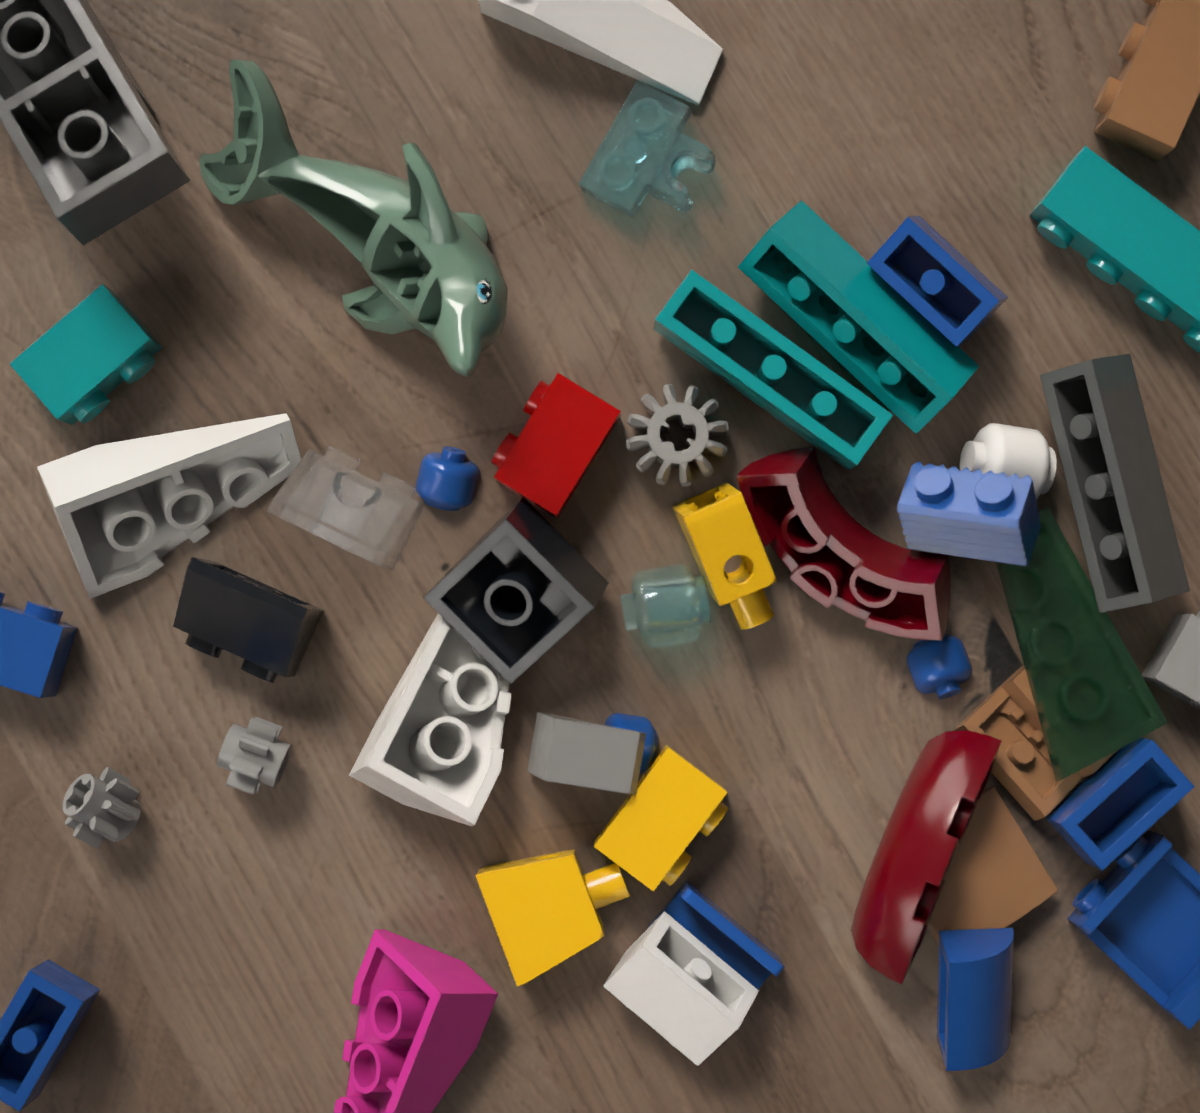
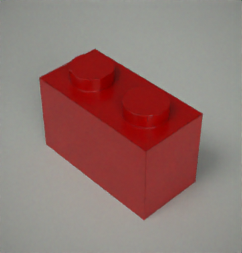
M557 373L551 385L542 380L539 382L523 409V412L531 416L519 436L511 432L506 435L491 461L492 464L499 467L493 477L496 482L522 498L524 497L527 501L556 519L561 515L621 416L620 410Z

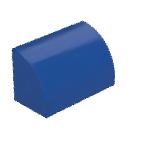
M1013 928L939 930L937 1040L946 1071L971 1070L984 1067L1000 1059L1009 1048L1014 949Z

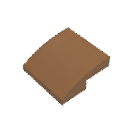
M1051 643L1044 646L1016 670L953 730H969L989 735L1002 741L991 773L1034 821L1045 818L1083 777L1094 774L1132 734Z
M995 787L984 790L960 845L957 844L954 856L943 879L945 883L927 928L938 946L939 930L1006 928L1058 892L1057 887Z

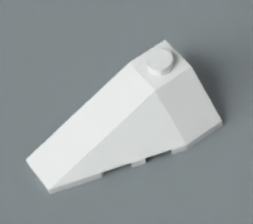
M478 0L480 12L697 106L701 103L723 52L722 47L668 0Z
M285 413L95 445L43 464L37 468L86 592L91 599L148 577L164 565L161 559L164 555L187 539L196 543L210 533L208 524L232 507H247L302 468L303 464L291 421Z
M439 613L376 721L349 776L403 805L473 826L501 772L504 749H501L505 715L509 713L511 693H508L509 682Z

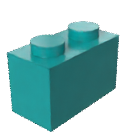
M101 284L9 365L57 420L70 425L79 420L81 424H84L94 419L108 406L110 400L107 398V395L124 380L127 384H131L149 372L156 363L152 356L163 347L114 291Z

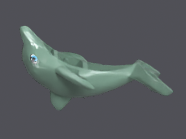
M231 60L229 75L234 101L233 141L219 153H203L199 159L201 176L209 191L221 203L232 205L250 203L278 194L288 198L332 233L359 261L374 285L342 296L343 308L365 329L391 335L417 329L435 341L450 368L466 377L471 376L479 364L481 352L490 347L503 330L507 311L508 288L498 262L486 246L488 232L483 217L475 213L453 212L449 208L433 168L414 143L402 145L408 181L379 170L355 164L298 154L285 114L268 76L253 61Z

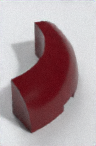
M815 447L791 449L771 454L750 463L737 475L739 489L764 547L770 544L777 556L792 572L789 578L804 592L826 608L833 604L845 612L865 620L864 627L912 639H943L950 609L951 576L949 555L925 553L900 547L873 534L859 524L841 506L829 489L818 464Z
M969 730L947 731L927 742L904 785L872 861L855 910L851 932L857 951L869 966L899 984H903L923 942L931 916L945 883L943 879L950 866L957 844L960 845L989 781L1002 742L992 736Z

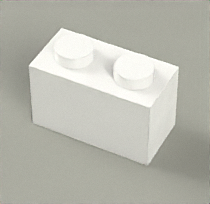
M665 911L625 951L603 985L626 1007L632 1010L697 1066L740 1027L759 992L758 989Z

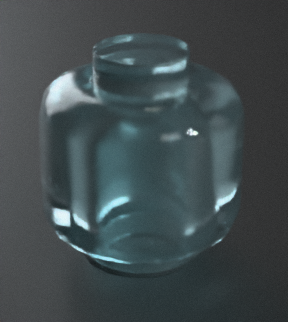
M679 563L639 570L634 573L631 579L632 593L620 595L626 631L638 629L640 640L649 648L697 640L702 632V624L711 623L704 576H694L692 570L685 564Z

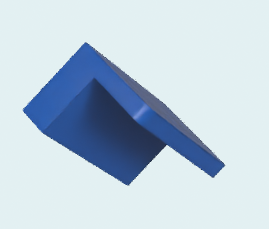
M687 880L648 926L649 928L665 911L756 989L761 987L771 973L778 977L785 968L779 956Z

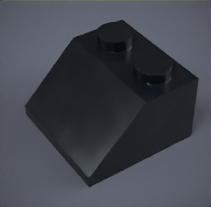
M523 497L464 554L424 596V599L503 678L512 684L595 608L609 582Z
M192 557L186 570L173 627L189 634L185 642L186 645L216 658H219L222 649L244 659L240 669L260 679L274 683L278 674L283 677L295 676L324 610L218 562Z

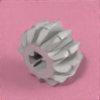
M672 384L663 386L665 405L662 407L654 397L645 394L641 398V404L652 416L651 419L639 414L629 415L628 425L634 429L647 432V434L627 439L626 448L629 451L648 448L649 452L636 463V469L642 473L648 470L655 461L660 463L661 467L656 476V483L658 485L664 486L668 481L670 469L678 468L680 485L682 487H689L692 483L689 468L691 464L695 466L701 475L708 478L712 475L714 469L702 453L722 458L727 452L726 446L708 439L709 436L724 434L729 429L727 421L719 420L711 423L706 421V418L711 416L718 408V402L715 399H711L699 410L695 408L693 404L698 396L699 389L693 385L688 387L684 403L676 402V392ZM671 421H679L682 430H692L694 440L688 438L685 443L687 449L683 451H675L672 442H662L660 438V431L667 433L669 429L668 423Z

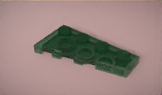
M1046 507L1038 511L1041 528L1029 565L1021 566L996 562L1055 779L1059 781L1168 722L1107 612L1099 613L1094 589L1051 511Z

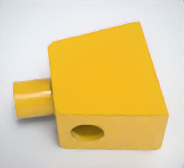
M725 482L672 505V509L706 587L717 604L722 606L730 603L741 630L753 628L773 618L774 613L763 588L775 583L776 577L742 493ZM735 555H740L742 562L739 568L734 572L726 573L724 565L727 560Z
M575 849L489 865L480 868L476 874V879L517 987L531 981L604 937L605 928L598 909L630 897L619 865L612 863L584 874Z

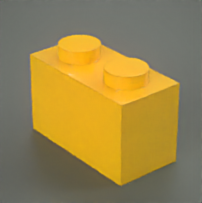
M666 744L639 780L636 794L628 795L595 839L594 847L653 892L662 880L671 886L692 858L684 850L696 834L700 831L706 837L709 836L724 817L729 807L721 801L728 792L723 786Z

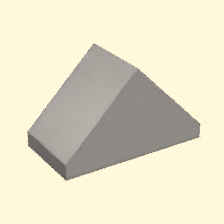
M537 712L527 772L544 781L636 794L646 733Z

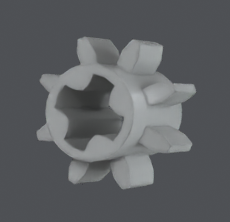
M251 717L247 728L235 723L231 726L224 739L217 760V767L231 771L226 782L227 786L251 795L259 792L261 783L276 788L283 775L292 749V745L278 740L283 726L259 717Z
M106 767L100 778L92 774H83L70 785L63 800V812L69 816L65 821V825L74 829L73 837L98 849L104 837L112 842L120 841L133 831L140 817L141 806L135 800L139 790L129 785V778Z

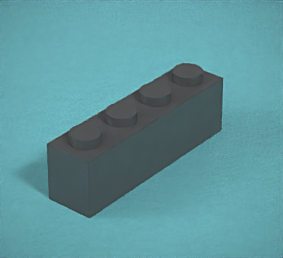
M1124 354L1090 359L1041 374L1040 378L1099 613L1152 603L1190 591L1131 355Z

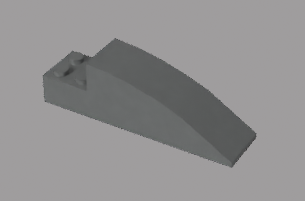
M0 0V120L54 215L82 245L87 244L190 181L152 117L156 113L87 0Z

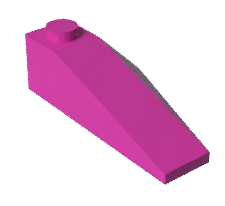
M375 929L353 987L351 1003L360 1006L355 1040H345L342 1060L350 1063L346 1097H340L335 1101L333 1113H432L477 1048L498 993L464 961L385 929Z

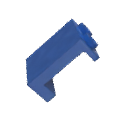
M1149 830L1144 837L1141 835L1115 859L1118 865L1102 882L1096 878L1083 887L1072 903L1076 910L1067 919L1174 1020L1190 1030L1200 1019V874L1171 848L1173 844L1165 836Z

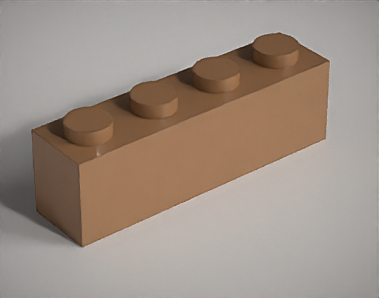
M1142 0L1151 5L1142 25L1133 22L1122 42L1118 56L1125 58L1126 62L1118 79L1109 76L1099 93L1093 110L1102 115L1094 133L1158 162L1175 148L1200 93V0Z

